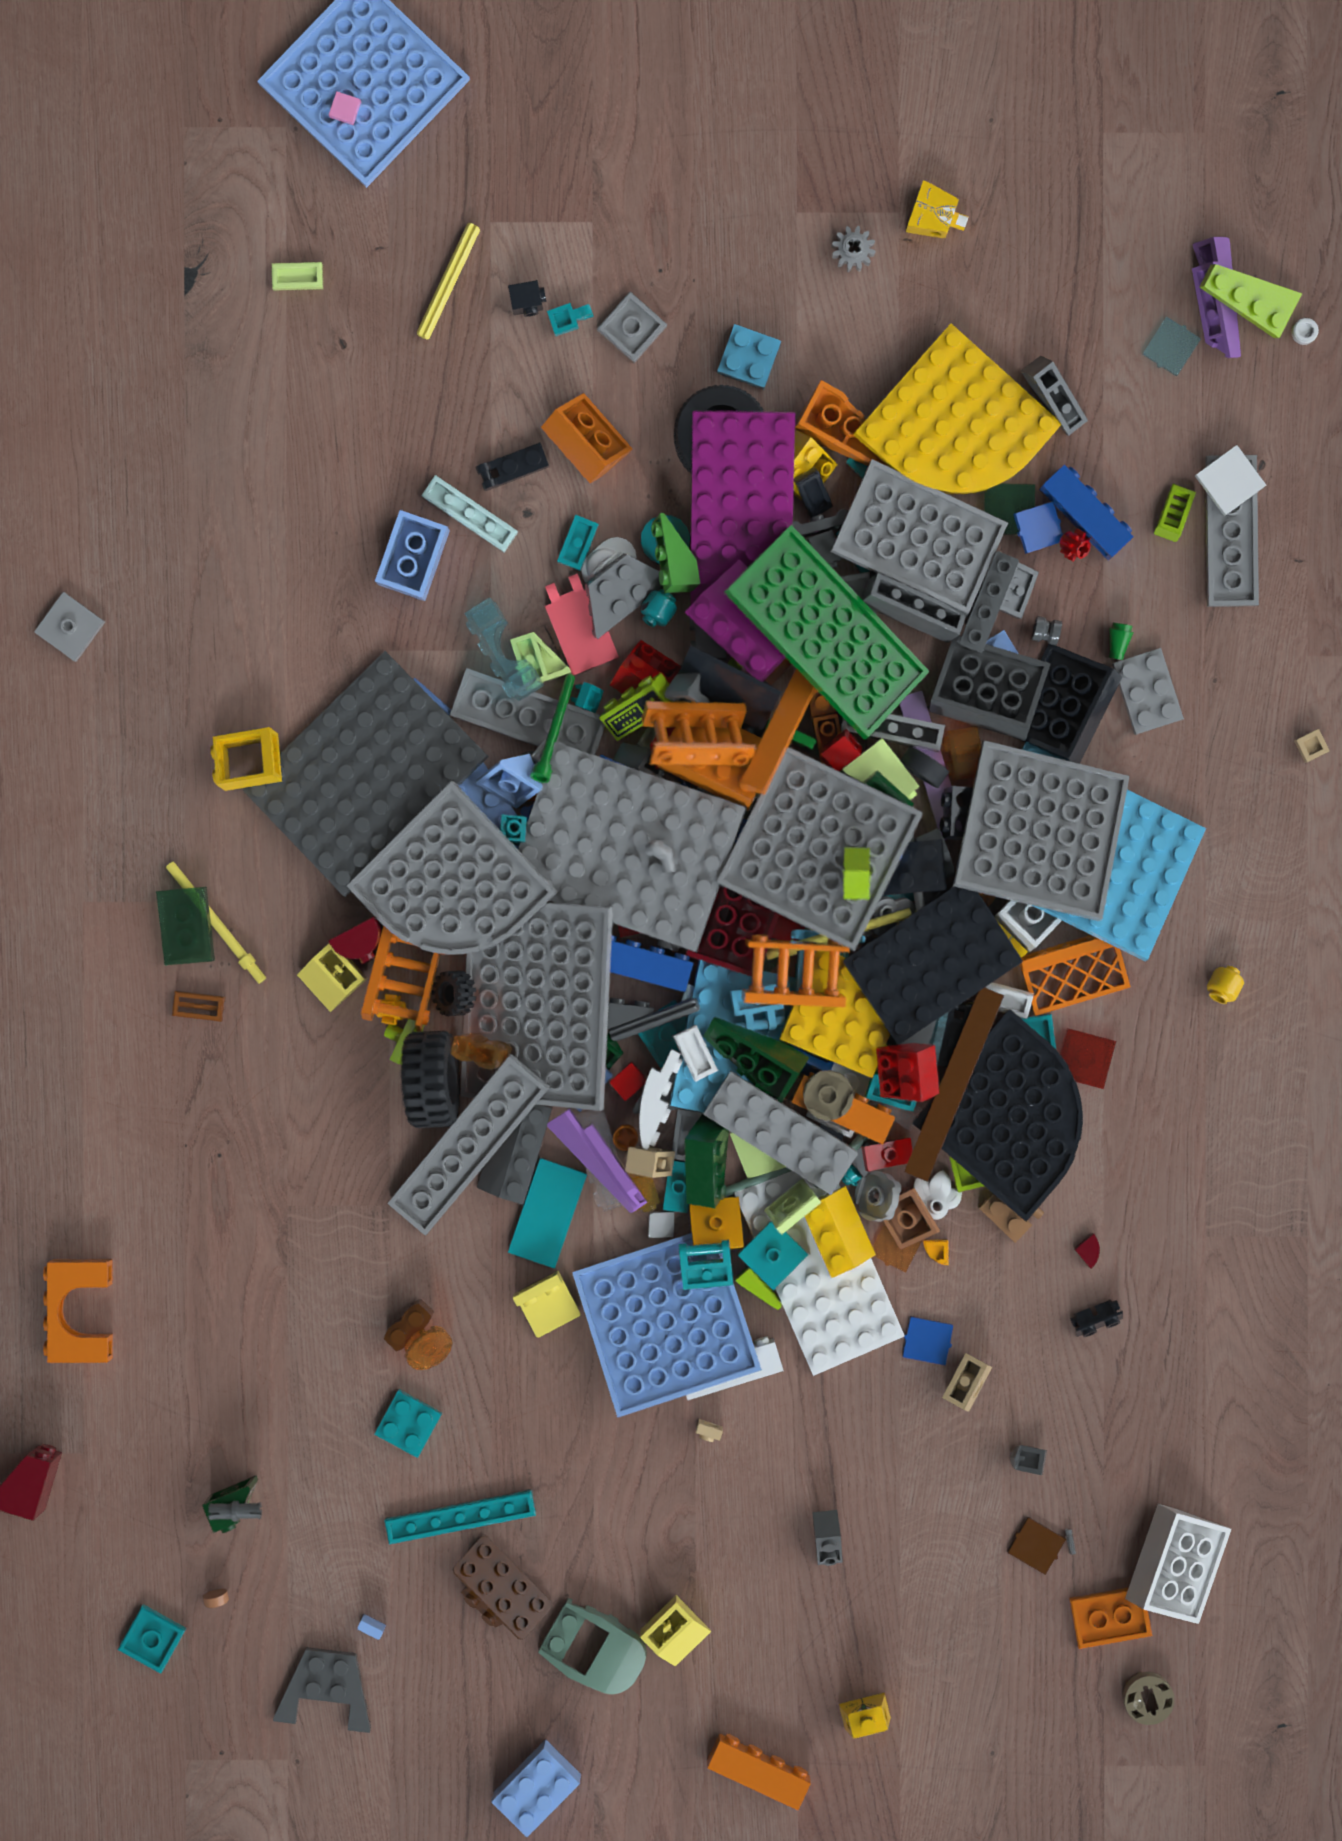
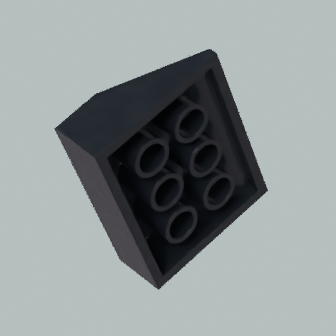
M1048 644L1040 661L1050 663V667L1026 741L1023 742H1028L1062 760L1080 764L1122 676L1112 667L1061 647Z
M690 646L678 674L700 673L699 691H701L702 695L709 698V703L745 704L746 714L741 728L760 737L782 691Z

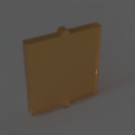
M884 1223L872 1246L876 1254L874 1257L884 1261L886 1266L892 1265L906 1273L922 1240L900 1250Z

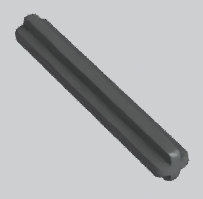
M691 998L615 1026L609 1030L612 1041H619L698 1012L700 1010L699 1002L696 998Z

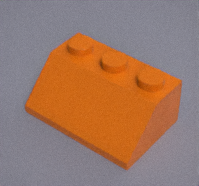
M584 393L557 408L541 426L548 437L590 484L605 475L633 450Z

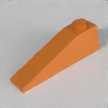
M821 380L802 409L795 423V430L812 437L816 443L866 466H869L872 459L887 466L853 435L865 422L864 414L849 402V398L842 391Z

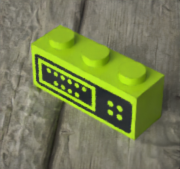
M661 673L653 678L647 676L638 684V688L630 687L621 694L619 700L613 698L603 706L605 711L599 719L618 741L643 725L642 715L646 701L672 702L665 698V691L670 684Z

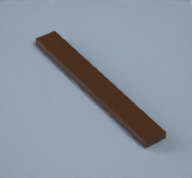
M983 988L978 992L939 1086V1094L934 1098L905 1168V1173L928 1182L1004 995L988 988Z

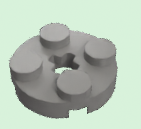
M871 1171L869 1172L871 1174L859 1180L855 1189V1204H859V1209L861 1210L858 1212L866 1220L877 1222L890 1220L894 1217L898 1206L901 1184L895 1181L893 1176L887 1172ZM875 1193H879L878 1201L874 1197Z

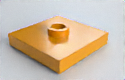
M739 1197L724 1198L719 1201L715 1208L689 1204L693 1245L721 1243V1240H729L730 1249L744 1247Z

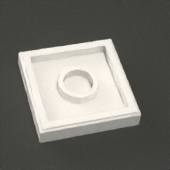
M1237 445L1195 475L1224 516L1266 486Z

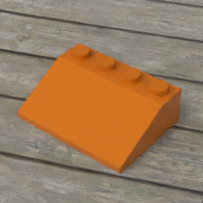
M675 727L668 739V743H683L679 727ZM690 727L693 743H707L704 728ZM715 728L718 744H732L728 728ZM739 728L742 743L755 744V754L762 738ZM658 764L657 766L726 801L746 807L747 811L757 795V792L741 788L740 785L748 766Z

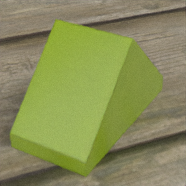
M844 848V899H870V848Z

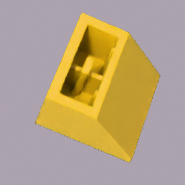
M795 430L794 478L815 467L823 483H825L838 464L812 437ZM794 483L793 495L802 500L797 490V487Z

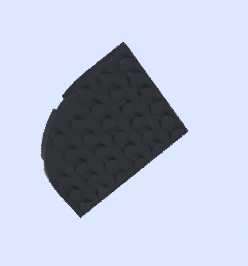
M1008 1009L990 1030L941 1149L1027 1222L1061 1182L1074 1161L1082 1135L1083 1109L1077 1083L1066 1061L1047 1040L1011 1009ZM935 1096L911 1122L920 1131Z

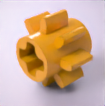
M385 994V999H379L381 1003L406 1008V1003L400 1001L401 996ZM378 1013L377 1015L378 1018H382V1023L397 1025V1020L404 1019L384 1013Z

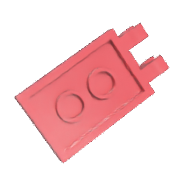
M578 574L568 577L573 591L559 596L555 583L545 586L551 600V604L546 605L545 608L571 673L574 676L619 658L609 631L599 639L595 638L592 634L594 628L592 616L589 614V598L586 590L583 589Z

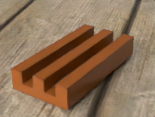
M175 991L172 1016L222 1022L226 997ZM180 997L218 1001V1006L182 1002L179 999ZM178 1007L217 1011V1016L178 1011Z

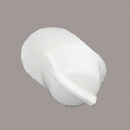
M619 537L609 538L600 544L585 559L581 569L584 581L587 583L623 553L636 559V552L632 544L626 539Z

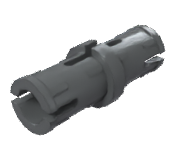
M233 1501L230 1504L210 1503L209 1513L211 1514H209V1520L232 1519L233 1522H237L239 1519H261L262 1509L260 1508H262V1503H239V1501Z

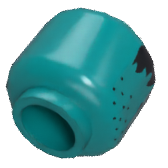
M663 589L651 591L640 607V611L644 616L642 620L653 628L656 625L660 627L666 626L677 611L676 599L670 593H664Z

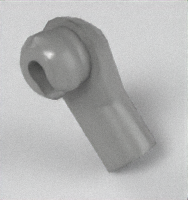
M660 840L648 842L645 846L646 853L654 855L661 860L663 873L675 872L672 849Z

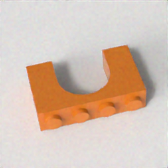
M52 1259L47 1262V1266H44L43 1270L44 1281H47V1291L43 1295L44 1306H47V1316L44 1317L43 1321L44 1331H47V1341L44 1342L43 1347L44 1356H47V1363H108L113 1359V1334H84L75 1331L64 1318L63 1304L68 1293L75 1288H107L112 1285L113 1259Z

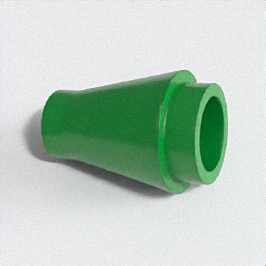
M1113 622L1112 628H1109V658L1124 659L1125 652L1134 633L1132 632V625Z

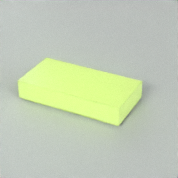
M322 262L272 263V289H323Z

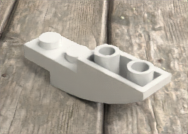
M671 1049L662 1070L660 1071L652 1067L646 1080L639 1121L642 1148L646 1150L649 1145L655 1146L660 1132L656 1130L660 1122L665 1124L671 1111L667 1108L669 1102L660 1099L661 1095L667 1096L672 1082L668 1080L672 1072L677 1074L683 1062L679 1058L681 1053L674 1049Z

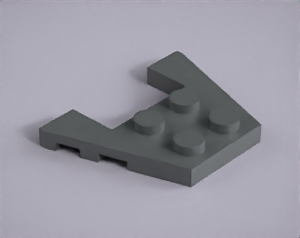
M307 1647L275 1713L273 1721L296 1724L299 1698L350 1704L347 1730L370 1733L371 1723L368 1717L366 1699L364 1698L357 1654Z

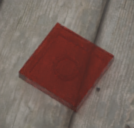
M1067 1028L1060 1055L1066 1061L1076 1082L1104 1089L1116 1041Z

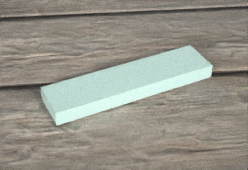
M436 475L421 495L424 499L504 553L518 533L516 529Z

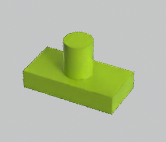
M408 1019L404 1029L391 1024L387 1026L384 1036L397 1042L389 1060L401 1064V1051L405 1037L411 1032H418L416 1031L415 1020Z

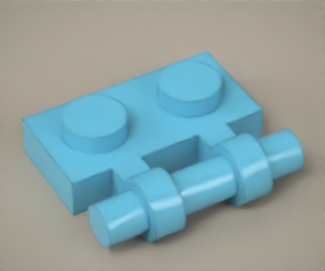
M777 984L765 985L764 990H774ZM742 989L730 991L733 1016L743 1015L744 1022L735 1023L736 1025L754 1032L755 1030L768 1029V1031L776 1030L777 1027L785 1025L786 1020L784 1016L775 1017V1010L783 1009L784 1005L744 1003L741 999ZM765 1011L766 1019L753 1020L752 1013Z

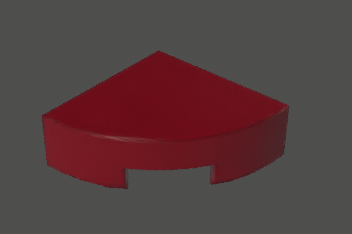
M1092 1233L1074 1250L1088 1267L1092 1269L1098 1261L1100 1245L1097 1237Z

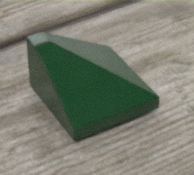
M608 1033L605 1068L609 1070L624 1053L617 1041H612Z

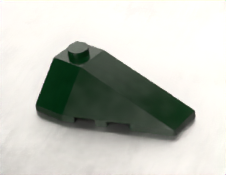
M717 1017L712 1019L703 1036L723 1058H729L737 1067L736 1071L741 1076L745 1075L754 1086L781 1103L809 1060L808 1056L789 1044Z

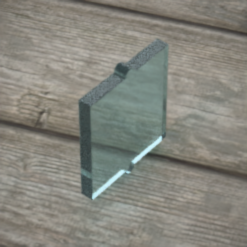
M1166 317L1142 355L1155 362L1158 368L1163 367L1173 375L1178 376L1201 338L1188 331L1185 325L1180 326Z

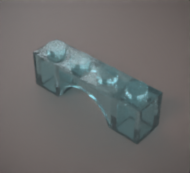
M489 597L464 613L468 619L466 626L472 635L476 634L480 642L477 644L485 656L489 655L492 660L490 667L497 677L501 676L504 684H502V688L509 698L514 697L521 701L544 686L530 662L527 660L512 661L504 656L500 641L502 632L508 622L494 600Z

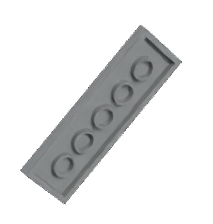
M1222 455L1206 456L1205 468ZM1245 455L1257 472V455ZM1205 491L1207 607L1258 606L1257 493L1224 516Z
M466 668L450 716L539 747L547 739L558 700ZM567 704L556 742L595 755L605 729V725L599 719L601 715Z
M732 1071L729 1072L703 1113L711 1120L832 1195L858 1155L857 1150Z

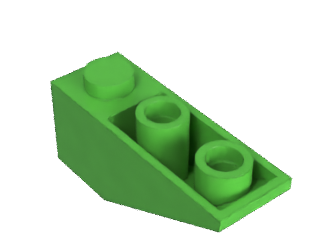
M660 513L651 525L652 536L656 538L657 544L655 557L659 561L661 569L659 572L660 584L663 585L664 593L691 592L700 584L697 560L666 515Z

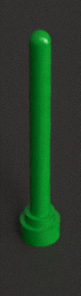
M571 673L565 677L541 759L533 765L530 774L533 780L540 783H548L552 775L550 761L554 744L557 741L575 681V676Z

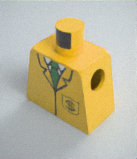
M885 1693L839 1704L844 1728L852 1738H859L888 1730L891 1717Z

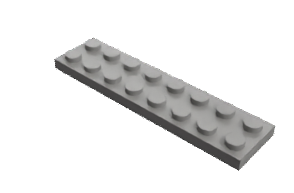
M511 1054L387 1204L426 1236L550 1087Z

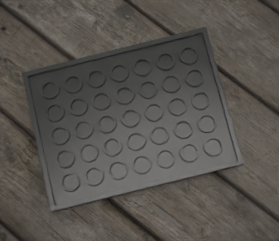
M384 651L280 753L282 782L246 787L243 791L329 882L346 897L351 892L347 885L450 782L454 781L459 786L489 756Z

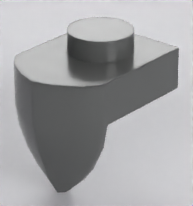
M1018 1445L1009 1455L1010 1463L1015 1470L1043 1475L1047 1450Z

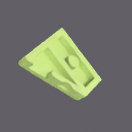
M534 632L510 639L526 688L571 673L570 668Z

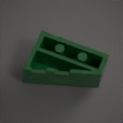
M703 1114L685 1137L686 1204L715 1208L719 1201L724 1199L726 1194L724 1181L729 1130Z

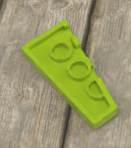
M1217 264L1210 265L1199 286L1202 290L1273 338H1280L1302 293Z

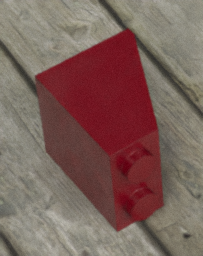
M48 1444L37 1446L0 1485V1511L32 1521L46 1510L62 1452L56 1451V1447Z

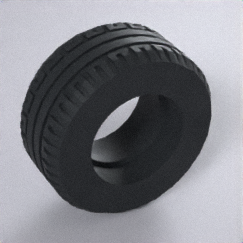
M729 385L707 386V388H703L695 394L693 393L683 403L674 424L675 450L684 468L692 475L693 411H763L760 403L745 390L742 391L741 388Z

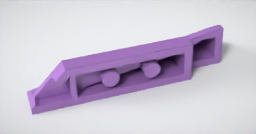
M1212 237L1193 244L1199 266L1192 268L1205 343L1226 354V358L1241 357L1237 313L1199 287L1210 265L1217 264L1232 269L1229 238Z
M570 1108L548 1122L547 1127L630 1213L647 1203L593 1123L583 1128Z

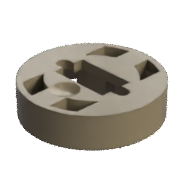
M1138 1672L1126 1683L1122 1694L1123 1704L1130 1717L1144 1725H1154L1164 1721L1174 1707L1175 1698L1173 1690L1166 1679L1157 1673ZM1144 1686L1153 1690L1158 1708L1155 1709V1714H1151V1711H1146L1140 1693L1144 1691Z

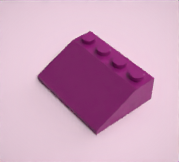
M738 560L704 591L685 613L752 676L764 682L786 657L724 593L748 569L742 561Z

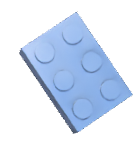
M399 510L375 582L385 588L425 601L450 532L448 527Z
M545 1739L493 1792L491 1803L528 1837L580 1784L581 1774Z

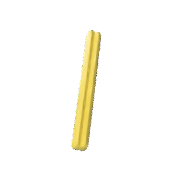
M472 223L466 225L417 330V335L423 339L428 340L480 232L479 227Z

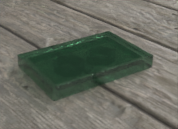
M207 886L156 891L164 965L215 961Z

